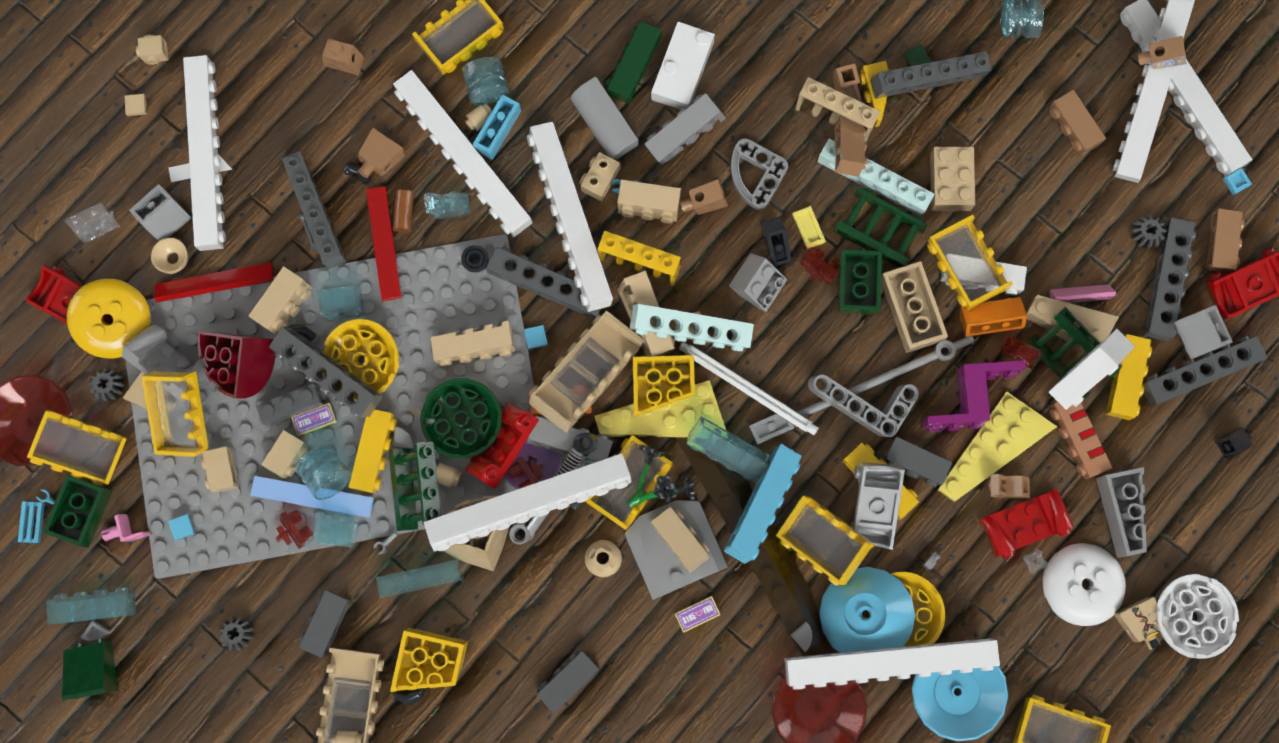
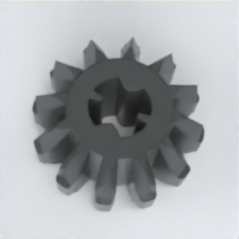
M1151 214L1147 215L1146 218L1143 216L1139 217L1138 222L1135 221L1132 225L1135 229L1131 230V234L1136 235L1133 241H1140L1138 247H1142L1145 244L1146 249H1150L1152 246H1159V242L1165 240L1163 235L1167 233V230L1161 228L1165 225V222L1159 224V217L1152 219Z
M104 367L103 371L96 369L97 376L90 375L94 380L89 382L88 385L92 386L90 393L95 394L96 399L100 400L102 398L103 401L107 402L109 398L115 400L116 393L122 394L119 387H124L125 385L120 382L123 377L122 375H117V370H110V368Z
M231 616L229 621L224 620L222 622L225 628L219 627L218 631L223 632V635L218 636V639H224L222 642L223 647L228 646L229 651H233L235 648L237 651H241L242 645L245 647L249 646L247 639L252 640L254 638L252 635H249V632L254 631V628H247L250 624L249 620L243 622L242 616H239L237 620L235 616ZM234 630H237L236 632H239L238 637H235V635H233Z

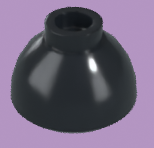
M472 245L463 251L461 262L467 271L479 273L488 266L489 255L483 247Z

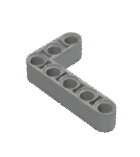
M816 375L808 381V388L812 393L880 437H892L897 433L918 398V390L914 385H900L896 388L881 412L826 375ZM818 379L823 382L821 390L816 387ZM905 389L909 391L907 399L903 395ZM834 390H837L840 394L837 401L833 398ZM851 401H854L856 404L854 411L849 407ZM895 406L899 408V414L897 416L893 413V408ZM868 412H871L873 416L871 422H868L866 419ZM884 423H887L889 425V431L887 433L883 431Z

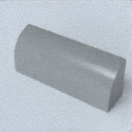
M596 77L584 83L572 94L571 101L610 158L616 160L638 146L637 137Z

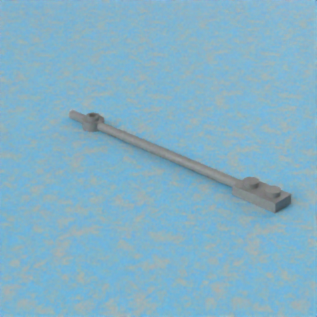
M969 336L954 343L943 340L936 345L934 352L847 390L856 395L935 359L949 361L954 357L956 350L974 343V339L972 336ZM942 348L947 349V355L942 354ZM840 394L834 395L833 398L837 401ZM822 400L797 411V413L806 417L831 406V404ZM775 414L750 425L749 428L758 445L794 429V426L779 414Z

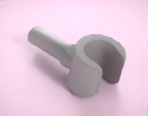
M393 532L383 542L374 544V549L378 545L383 546V550L378 554L381 555L387 551V545L398 536L397 532Z

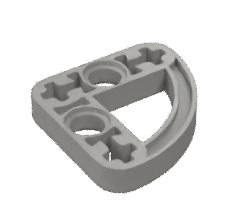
M741 139L737 142L732 155V181L738 194L747 204L757 210H763L769 204L788 169V163L784 158L749 139ZM748 145L749 151L742 152L740 146ZM753 149H756V151L754 152L753 158L750 157V156H751V152H753ZM759 153H764L767 156V160L761 163L756 159V156ZM740 157L766 171L753 195L748 191L741 179L739 171ZM783 164L782 168L784 170L780 169L777 176L773 175L776 169L775 165ZM772 179L775 182V186L767 188L764 185V181ZM763 190L766 193L763 198L765 203L757 204L756 198H760Z

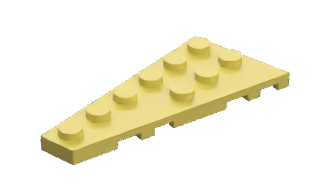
M710 380L695 385V396L634 417V404L595 416L599 433L607 437L633 435L638 437L702 436L710 438V436H721V438H728Z
M1005 392L990 413V421L986 422L985 426H981L946 476L943 485L939 486L937 490L955 502L1057 426L1010 393Z

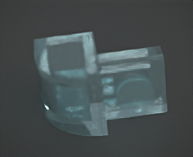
M456 191L446 195L430 192L424 194L426 214L433 215L434 219L456 218L470 213L468 194Z

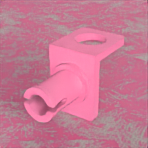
M126 514L115 515L117 525L101 530V534L106 533V535H102L105 541L120 537L121 542H131L151 535L150 532H139L132 535L129 519Z

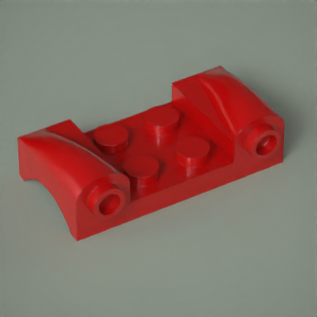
M1274 247L1262 251L1263 255L1259 257V260L1231 273L1221 274V272H1217L1209 276L1206 284L1222 319H1230L1279 296V249L1275 250Z
M56 265L53 268L43 266L36 288L25 301L67 324V310L70 301L83 286L67 278L63 268ZM105 314L103 316L104 322L108 324L112 316Z
M509 402L506 403L501 411L502 424L494 443L481 456L472 457L464 471L493 489H496L539 421L538 418Z
M1058 489L979 519L989 538L994 557L1002 556L1003 559L1014 556L1013 551L1049 536L1059 534L1062 537L1072 533L1070 529L1074 528Z

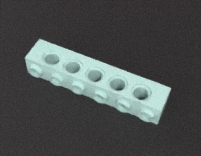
M828 139L817 162L834 171L835 141ZM867 159L866 168L862 169L859 177L841 174L920 217L923 216L935 195Z
M642 304L633 305L630 329L636 330V334L648 335V332L655 333V337L667 339L668 335L674 336V340L686 342V339H692L694 344L705 345L706 342L713 343L712 347L724 348L727 345L732 346L731 350L743 351V348L751 347L754 324ZM652 316L657 320L655 327L650 325V318ZM671 320L675 321L676 328L674 331L671 330L669 327V322ZM690 323H692L695 326V331L693 334H691L688 330V326ZM709 327H712L714 330L712 337L707 332ZM728 330H730L733 334L731 340H729L726 335Z

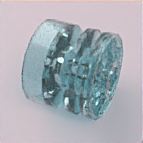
M1004 0L1001 12L1003 38H1010L1011 35L1013 38H1018L1022 29L1024 38L1038 39L1043 27V0H1025L1024 6L1022 0Z
M484 57L473 60L462 68L465 83L469 85L467 91L472 104H491L499 101L502 94L506 97L509 95L507 80L503 77L505 73L501 59L497 57Z
M328 445L310 450L299 460L296 466V473L307 484L308 490L317 500L328 499L338 494L351 479L350 471L340 461L334 449Z

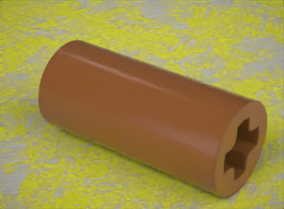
M396 191L393 230L396 232H411L414 196L412 191Z

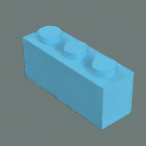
M502 94L473 143L478 153L493 160L521 113V107L518 102Z

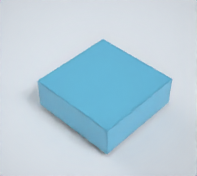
M1242 168L1223 178L1232 195L1252 185Z
M543 325L524 329L528 350L548 345Z
M189 514L168 521L175 541L196 534Z

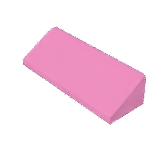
M1110 285L1061 288L1049 291L1050 298L1066 303L1109 300L1116 295V291Z

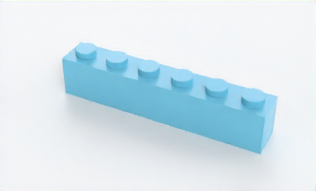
M783 444L773 449L724 552L744 564L756 559L760 551L758 546L760 542L762 543L768 535L766 530L776 518L774 513L784 501L782 496L792 485L791 477L800 468L801 464H799V461L802 457L801 455Z

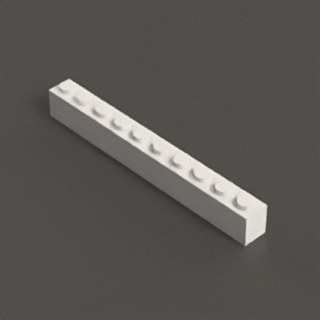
M1164 0L1168 2L1166 8L1161 9L1159 20H1162L1160 27L1156 26L1153 38L1156 39V42L1179 36L1184 38L1195 0ZM1152 63L1144 65L1141 75L1145 77L1143 84L1139 83L1136 95L1139 98L1137 103L1133 102L1130 114H1133L1131 122H1127L1124 133L1128 134L1126 141L1122 140L1119 152H1122L1120 160L1116 159L1113 171H1116L1115 177L1139 183L1175 66L1153 69Z
M1138 0L1125 7L1120 17L1123 25L1127 26L1130 30L1132 39L1139 44L1142 52H1146L1150 49L1149 44L1156 42L1153 35L1156 26L1160 27L1162 21L1159 20L1158 15L1148 0ZM1186 59L1187 64L1175 66L1168 91L1173 96L1176 106L1180 107L1183 111L1185 120L1194 128L1196 137L1205 145L1208 155L1215 160L1217 169L1226 177L1252 161V158Z
M207 55L185 57L183 60L194 246L200 251L224 249L223 242H226L225 231L222 230V223L225 222L223 211H221V204H223L224 200L223 194L220 192V185H222V176L219 173L221 158L218 155L217 149L220 147V140L216 133V129H219V122L215 116L218 104L217 100L214 99V92L217 91L215 80H213L215 64Z
M411 70L393 83L396 89L394 93L400 101L404 100L408 104L406 109L412 116L416 114L419 118L417 122L424 131L428 129L431 133L429 137L435 145L439 144L443 148L441 152L447 160L451 158L455 163L453 167L459 175L463 173L467 178L464 181L471 190L475 188L479 193L476 196L483 205L487 203L491 208L488 211L495 220L499 218L503 223L500 226L507 235L511 233L515 237L530 226L532 220L415 73Z
M549 122L530 127L529 135H527V141L529 146L533 147V159L535 164L538 163L539 177L545 183L544 191L546 198H550L552 203L550 205L551 213L557 218V231L563 236V249L565 252L568 251L570 257L568 258L569 267L571 270L574 269L576 275L574 276L575 285L577 288H580L582 293L580 295L581 303L583 306H586L588 312L609 307L612 304L613 297L554 124Z
M619 454L425 521L424 525L433 550L444 551L451 545L467 543L471 538L487 536L491 531L507 529L511 524L527 522L531 517L547 515L551 510L567 508L571 503L587 501L591 496H602L614 488L622 489L631 483V477L623 455Z
M992 638L784 658L787 684L793 686V689L806 688L805 685L814 684V687L827 686L826 683L835 682V685L848 684L847 681L856 680V683H866L870 678H876L877 681H887L890 676H897V679L910 678L911 674H918V677L931 676V672H939V675L952 674V670H960V673L973 672L972 668L990 671L994 670L993 666H1000L997 640Z

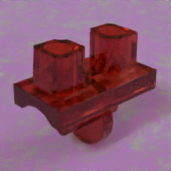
M818 248L812 252L809 251L801 263L806 268L805 271L811 274L808 280L812 282L816 278L820 282L823 280L830 285L838 273L839 263L835 260H830L828 264L822 260L824 253Z
M1008 337L1002 345L1004 348L1002 354L1014 361L1025 360L1026 367L1029 369L1033 368L1035 360L1042 354L1040 350L1015 337Z
M520 456L507 471L512 479L522 474L526 481L518 485V488L521 489L538 483L537 479L543 478L540 471L544 466L543 464L536 466L533 460L528 462L527 465L524 458Z
M298 510L288 514L286 511L281 513L279 521L283 527L280 525L276 528L279 535L275 539L277 542L284 540L287 545L292 543V539L297 548L301 549L304 547L305 542L312 537V531L308 526L298 531L295 524L302 521Z

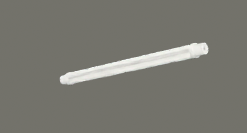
M683 342L679 347L686 356L694 355V361L800 429L812 435H815L819 428L812 424V421L693 345Z

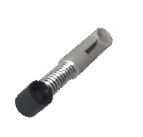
M592 433L578 434L574 438L573 448L570 451L571 454H568L569 457H566L567 460H564L563 466H559L560 469H557L558 472H555L556 475L553 476L555 477L578 469L582 460L597 449V437ZM585 437L590 442L587 449L582 445V440ZM547 515L534 516L527 522L514 525L509 532L512 542L524 544L531 541L536 530ZM520 528L525 531L524 539L519 535Z

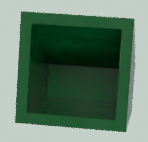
M104 638L91 640V645L84 646L83 642L70 645L71 649L63 650L62 701L118 691L112 642H104Z

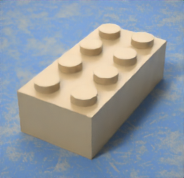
M920 261L882 274L881 284L905 352L908 353L945 340L948 335L922 262Z

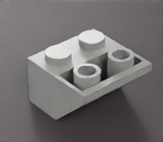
M159 184L129 210L158 241L170 238L191 219L188 213Z
M750 253L729 286L739 296L767 312L787 279L766 258Z
M1216 305L1174 322L1177 332L1185 345V350L1191 359L1233 342Z

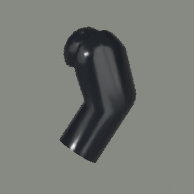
M354 162L346 163V166L343 168L346 175H358L363 185L371 182L370 176L365 178L358 172L362 165Z
M291 324L287 327L304 336L310 342L317 336L305 324Z
M419 688L409 693L398 690L393 699L407 705H413L422 700L425 690L424 688Z

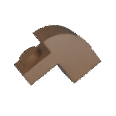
M855 63L836 68L833 71L835 90L862 102L857 85L860 83Z
M991 474V479L988 483L991 497L1030 498L1029 477Z

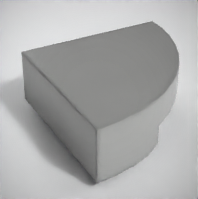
M395 427L393 447L414 449V441L410 434L404 429Z
M934 550L921 566L926 570H931L935 566L936 561L940 559V554Z
M92 620L80 638L87 641L102 639L108 636L111 631L97 621Z
M807 622L791 634V637L804 652L808 650L812 642V631Z

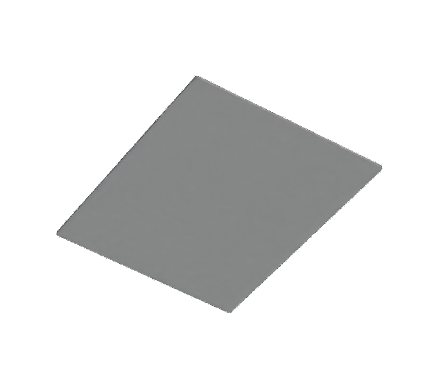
M505 234L396 254L402 298L382 302L375 258L340 264L330 269L323 267L296 272V275L304 279L312 287L310 290L311 295L306 301L301 303L298 314L295 317H291L287 324L288 326L291 324H305L317 334L316 338L310 343L322 352L327 337L336 327L344 322L365 319L374 321L386 328L397 344L399 367L391 385L380 394L383 397L375 410L394 414L395 419H397L396 427L408 432L414 443L427 441L421 429L420 415L415 413L411 416L410 414L417 408L422 411L429 393L436 386L450 379L469 378L484 384L496 396L501 411L506 403L509 402L529 412V391L534 388L517 286L488 274L487 267L479 273L469 272L463 267L461 262L463 251L472 245L483 247L488 252L490 262L496 247L510 249L509 240ZM509 262L505 267L508 270H513V263ZM273 281L156 303L155 299L146 300L151 312V325L162 326L167 334L166 343L194 363L199 359H203V357H199L198 331L274 339L276 337L275 334L249 317V314ZM504 321H509L512 327L516 351L511 352L509 356L501 357L499 354L491 355L492 358L480 360L479 357L472 358V361L467 363L453 361L448 366H440V364L434 362L431 337L458 332L459 335H462L463 331L471 328L481 331L485 325L490 324L500 327ZM295 346L292 349L293 355L296 353ZM364 355L359 358L361 365L365 362ZM275 356L273 371L267 384L260 392L250 398L236 399L220 392L214 382L206 383L199 387L208 450L225 446L232 448L239 488L213 493L206 488L205 478L207 475L206 469L204 470L201 464L202 453L195 457L155 454L147 409L131 402L148 531L151 533L149 538L154 575L157 579L387 537L393 532L403 534L426 528L422 521H418L417 530L397 531L388 450L385 456L387 458V465L385 470H382L380 476L382 478V485L376 494L349 488L366 417L359 418L353 415L348 406L337 403L335 401L336 397L321 391L319 384L308 381L304 377L305 374L303 372L292 369L289 366L290 363L285 359L282 360ZM311 358L307 360L308 366L311 365ZM126 360L130 388L141 371ZM315 384L319 387L324 404H331L337 423L299 437L292 418L270 427L263 425L256 405ZM172 394L170 398L177 402L172 412L167 411L172 442L175 444L196 445L195 439L188 438V432L193 430L192 420L185 419L184 417L185 412L190 410L189 401L184 403ZM465 414L459 415L457 423L464 424L467 416ZM283 430L308 444L306 455L303 459L298 460L295 465L297 468L291 477L288 476L287 479L280 477L261 465ZM395 430L391 431L390 439H392V445L390 450L404 449L393 447ZM434 449L436 466L439 463H443L462 472L457 488H449L438 484L441 516L453 510L455 505L468 499L474 500L483 498V496H500L517 490L508 483L504 476L496 489H493L464 471L471 458L454 459L446 457ZM529 458L526 464L534 467L536 460ZM415 459L411 461L412 473L417 472ZM254 476L373 497L375 499L371 518L250 496ZM415 480L413 482L414 492L416 493L419 492L418 480ZM420 500L416 501L417 513H421ZM189 514L196 534L175 541L168 521Z

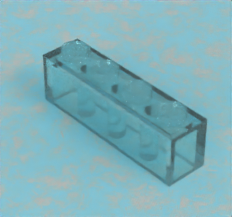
M702 416L688 433L687 444L693 450L701 451L711 460L718 461L727 469L741 474L746 480H752L757 483L770 466V455Z
M453 560L377 577L376 580L380 598H389L464 581L460 560Z
M127 587L115 588V592L107 593V589L94 590L92 595H87V592H76L74 597L60 594L54 595V599L46 600L48 625L136 615L135 591L128 590Z

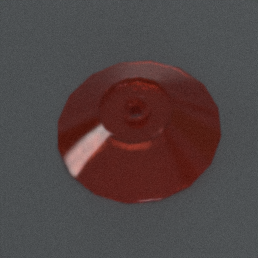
M38 375L17 376L0 385V460L15 466L37 465L31 463V458H28L27 455L46 409L73 418V409L67 394L54 381ZM35 419L34 425L31 426V420ZM47 420L36 451L54 456L66 444L72 427H66Z
M785 676L773 695L771 715L777 734L785 743H855L866 723L867 703L862 687L859 683H856V680L847 681L848 684L835 685V682L826 683L827 686L814 687V684L805 685L806 688L793 689V686L787 684ZM816 704L821 706L819 711H814Z

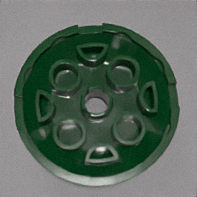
M454 378L439 384L429 393L420 414V423L426 441L433 442L434 449L437 452L454 459H467L483 453L494 443L500 432L502 413L496 396L484 384L469 378ZM461 414L467 416L464 424L457 423V418Z

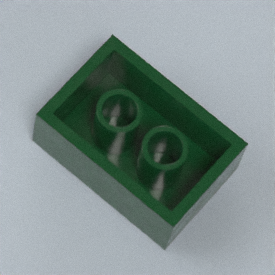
M841 250L839 254L837 313L878 315L881 310L882 251Z
M66 475L43 533L80 547L89 548L112 490Z

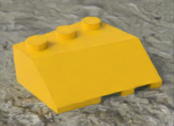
M694 355L633 357L634 417L695 396Z
M413 628L405 629L390 692L455 686L464 662L468 641Z

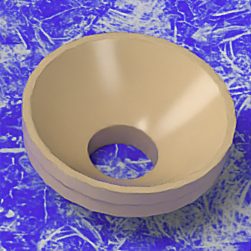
M175 238L160 240L153 247L151 253V260L155 268L167 274L181 271L186 266L189 257L185 245ZM177 253L178 261L170 264L168 262L169 255Z
M599 540L588 547L585 554V564L588 570L595 576H611L621 566V552L611 541ZM600 552H606L609 555V561L606 564L598 563L597 555Z

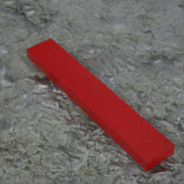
M385 186L367 189L366 194L381 300L385 302L401 299L402 293L387 189Z
M272 262L157 283L154 288V299L158 303L271 282L274 280V267Z

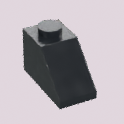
M777 217L761 222L762 235L771 264L775 267L792 262L786 229L780 218Z
M1243 427L1234 429L1215 440L1225 458L1241 454L1253 445L1251 435Z

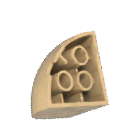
M483 496V498L474 500L468 499L455 505V508L448 513L498 496ZM509 527L504 530L497 529L491 531L484 537L477 536L471 538L464 544L457 543L451 545L444 552L466 563L494 571Z

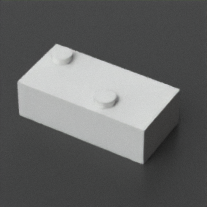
M677 22L653 86L651 100L680 110L691 106L714 44L715 34Z
M1116 329L1067 372L1049 393L1066 410L1071 405L1076 407L1084 400L1082 396L1107 374L1110 376L1119 368L1118 365L1135 346Z

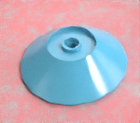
M872 567L857 568L847 582V585L839 584L836 586L831 583L823 594L819 612L823 633L831 646L840 653L903 647L912 635L915 620L912 597L903 583L887 571ZM864 610L869 611L870 616L868 618L862 616Z
M993 666L994 670L990 671L972 668L973 672L960 673V670H952V674L939 675V672H931V676L918 677V674H915L912 685L914 708L924 725L938 736L957 742L975 740L992 731L1003 717L1008 699L1006 678L1000 667ZM955 688H959L961 691L958 696L954 694Z

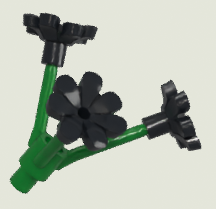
M639 446V450L646 454L645 466L635 493L627 501L630 508L656 497L665 499L666 502H671L672 498L677 497L679 493L683 492L686 498L689 497L690 500H695V492L692 488L694 481L693 479L690 480L689 474H685L682 484L677 486L674 482L670 483V475H666L664 478L659 476L656 478L657 484H655L654 491L647 493L642 486L649 465H652L654 457H662L666 452L657 451L650 446Z

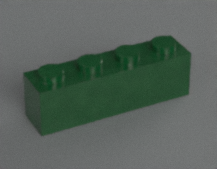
M640 21L638 27L635 26L633 28L630 44L626 43L622 52L624 56L622 60L617 61L614 68L616 72L613 77L608 79L606 84L609 96L627 104H630L662 38V30Z

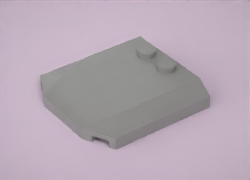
M673 501L639 516L625 533L653 600L728 568L699 501ZM669 507L673 511L677 509L684 518L682 520L686 527L690 525L697 534L695 536L696 540L699 543L703 542L709 549L707 553L709 559L691 573L686 570L651 524L652 520Z

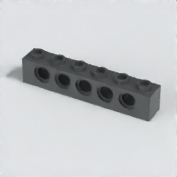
M986 51L880 72L870 81L875 99L981 78L992 69Z
M299 151L282 158L322 263L327 269L345 263L346 259L305 157Z
M1172 217L1165 222L1164 229L1167 230V233L1163 235L1165 240L1161 242L1144 336L1169 341L1178 333L1174 322L1177 321L1182 312L1180 302L1186 291V287L1183 285L1184 280L1187 279L1189 274L1187 264L1193 253L1191 243L1196 236L1194 222ZM1175 238L1181 240L1182 246L1176 244ZM1172 257L1178 260V265L1172 262ZM1168 276L1174 278L1175 284L1169 282ZM1164 295H1168L1171 298V303L1165 301ZM1161 314L1167 316V322L1162 321Z
M496 247L487 266L488 274L594 320L599 315L601 309L588 312L586 306L582 305L578 298L582 294L580 288H577L575 281L567 278L565 273L560 271L555 273L542 263L537 265L530 262L531 259L524 255L519 257L512 254L513 252L508 248L502 247L500 249ZM513 262L516 264V268L508 270L505 265ZM531 270L535 275L532 278H527L524 276V272ZM550 278L553 283L550 286H545L542 280ZM563 286H568L571 289V292L568 294H563L560 291V288Z
M281 327L269 348L275 351L274 355L276 357L287 360L292 369L303 372L305 374L304 377L308 381L319 384L321 391L326 394H332L336 397L335 401L337 403L348 406L351 409L350 412L359 418L370 417L383 397L291 328ZM295 346L296 353L293 355L292 349ZM309 358H311V365H310V366H308V364H307V360H308ZM324 369L327 371L325 378L322 375ZM341 380L342 388L339 390L338 382ZM355 392L358 394V399L356 402L353 399V395Z
M1249 336L1237 340L1238 344L1235 346H1231L1229 343L1220 347V352L1216 354L1210 351L1201 355L1202 359L1195 362L1193 358L1182 363L1183 367L1180 369L1174 366L1165 370V375L1158 377L1155 374L1146 378L1147 382L1142 385H1144V393L1150 406L1153 407L1268 359L1258 337L1250 339ZM1237 350L1242 353V359L1238 358ZM1219 358L1223 359L1224 367L1218 363ZM1201 365L1206 368V375L1201 373ZM1182 373L1188 376V382L1182 380ZM1163 381H1167L1169 383V390L1164 388Z

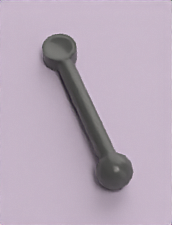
M301 213L299 219L303 222L310 241V250L315 252L317 251L304 214Z

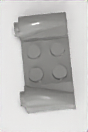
M150 325L123 346L121 357L144 374L152 371H196L199 387L210 383L203 370L205 367L203 359H199L194 363L166 343V330L160 325ZM162 381L163 388L182 402L186 403L188 401L181 398L182 392L187 390L185 381Z
M860 462L859 466H856L854 470V477L857 478L859 483L854 521H851L849 526L874 543V546L893 550L905 470L901 466ZM849 539L852 546H858L855 542Z

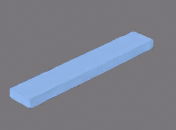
M254 476L250 494L253 497L371 518L375 499L373 497Z

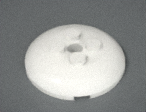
M1086 543L1069 545L1051 557L1043 573L1042 586L1045 598L1053 612L1071 624L1092 626L1103 623L1118 611L1124 600L1126 583L1123 570L1118 561L1108 551L1099 546ZM1084 579L1089 581L1090 587L1087 590L1082 587Z
M1198 574L1179 577L1166 586L1157 603L1156 617L1159 630L1165 641L1182 655L1198 659L1214 657L1225 651L1236 636L1237 622H1239L1237 605L1226 587L1213 578ZM1193 612L1197 614V621L1192 620Z

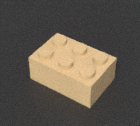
M974 147L933 148L930 153L931 192L935 195L931 200V211H971L975 206Z
M621 180L618 212L622 213L624 217H633L635 215L641 216L644 220H653L655 218L661 219V222L664 223L677 222L681 188Z
M283 266L251 311L249 317L277 335L281 327L287 328V323L291 317H295L298 314L299 306L309 298L312 287L304 279Z

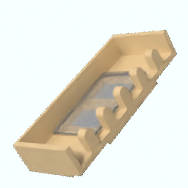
M608 311L602 316L599 314L595 318L592 328L584 330L580 336L581 340L578 343L574 342L568 349V355L565 358L563 356L560 357L555 364L556 368L552 372L549 370L542 380L544 382L540 386L536 385L529 393L531 396L529 404L566 433L640 350L644 342L640 336Z
M329 648L332 656L326 673H329L327 685L323 689L325 700L324 706L320 708V715H322L321 725L317 728L316 736H319L318 743H332V737L337 734V731H358L359 734H364L363 743H368L369 736L373 734L375 722H372L373 713H376L378 701H375L376 692H379L381 687L379 674L380 671H383L384 667L382 654Z

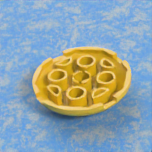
M105 278L92 281L75 293L68 306L67 325L73 340L84 351L100 358H119L122 356L123 346L151 325V312L145 297L139 290L122 280ZM105 314H110L113 317L112 324L104 322L103 316Z
M355 319L344 322L330 333L324 343L323 352L378 394L384 392L391 385L399 367L397 344L391 333L374 321ZM362 355L365 356V362L363 363V365H361L359 362V358ZM326 369L323 370L324 377L327 375ZM341 380L338 382L339 390L342 388ZM356 392L353 395L354 400L358 399V394Z
M909 572L891 573V575L903 583L909 592L915 612L912 635L903 647L934 644L939 638L945 623V607L939 592L928 580L917 574ZM864 610L862 616L868 618L870 616L869 611Z

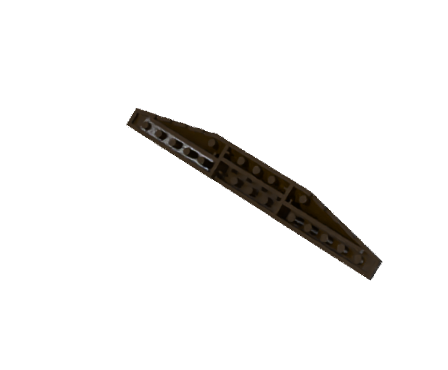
M702 436L675 437L719 515L732 534L753 490L747 480L710 438ZM771 524L766 530L768 532L766 539L762 543L760 542L758 546L760 550L755 560H751L748 563L790 637L805 622L809 624L812 631V642L806 652L791 637L801 656L832 654L828 640L822 631L821 620L809 586L787 548L780 543L781 539L776 536L777 531ZM835 682L826 683L827 686L820 687L826 698L844 688L843 685H835Z

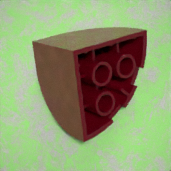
M198 331L199 357H203L205 365L203 370L209 381L214 382L218 390L223 394L236 399L250 398L264 388L272 374L275 363V351L269 348L274 339Z

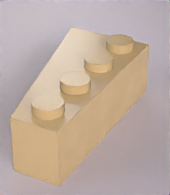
M646 270L623 279L617 291L630 320L633 305L635 304L659 307ZM652 316L650 318V325L655 327L657 320ZM648 332V335L637 334L644 340L642 347L647 357L665 356L674 350L675 342L672 336L667 335V339L655 337V333Z
M1040 295L1035 296L1026 309L1028 320L1049 330L1056 324L1054 317L1066 307L1100 343L1109 336L1118 319V316ZM1064 329L1056 334L1066 341L1071 338Z
M509 321L502 322L500 327L493 326V324L485 325L481 331L473 328L467 329L462 332V335H459L458 332L431 337L434 362L440 364V366L451 365L453 361L467 363L471 362L472 358L478 357L480 360L492 358L491 355L499 354L501 357L509 356L511 352L516 351L513 330Z

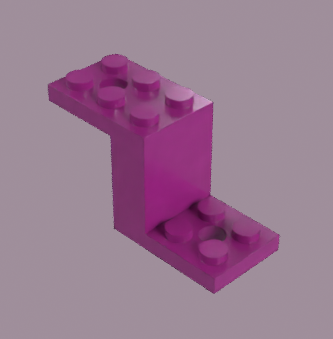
M1025 360L963 365L956 371L961 414L928 416L921 421L922 429H928V432H939L940 429L948 428V431H956L964 426H968V429H980L981 426H985V423L990 421L986 380H994L998 376H1003V379L1016 378V375H1020V372L1026 369Z

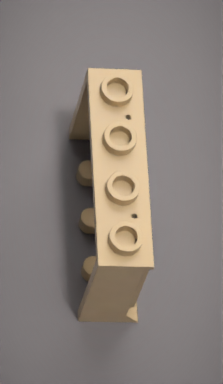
M809 77L799 94L795 109L799 111L804 100L808 99L816 103L812 109V116L817 117L824 107L833 111L829 120L831 125L837 123L840 115L868 128L864 142H867L881 112Z

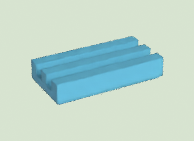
M22 501L18 542L41 543L45 503ZM35 507H37L34 539H32Z

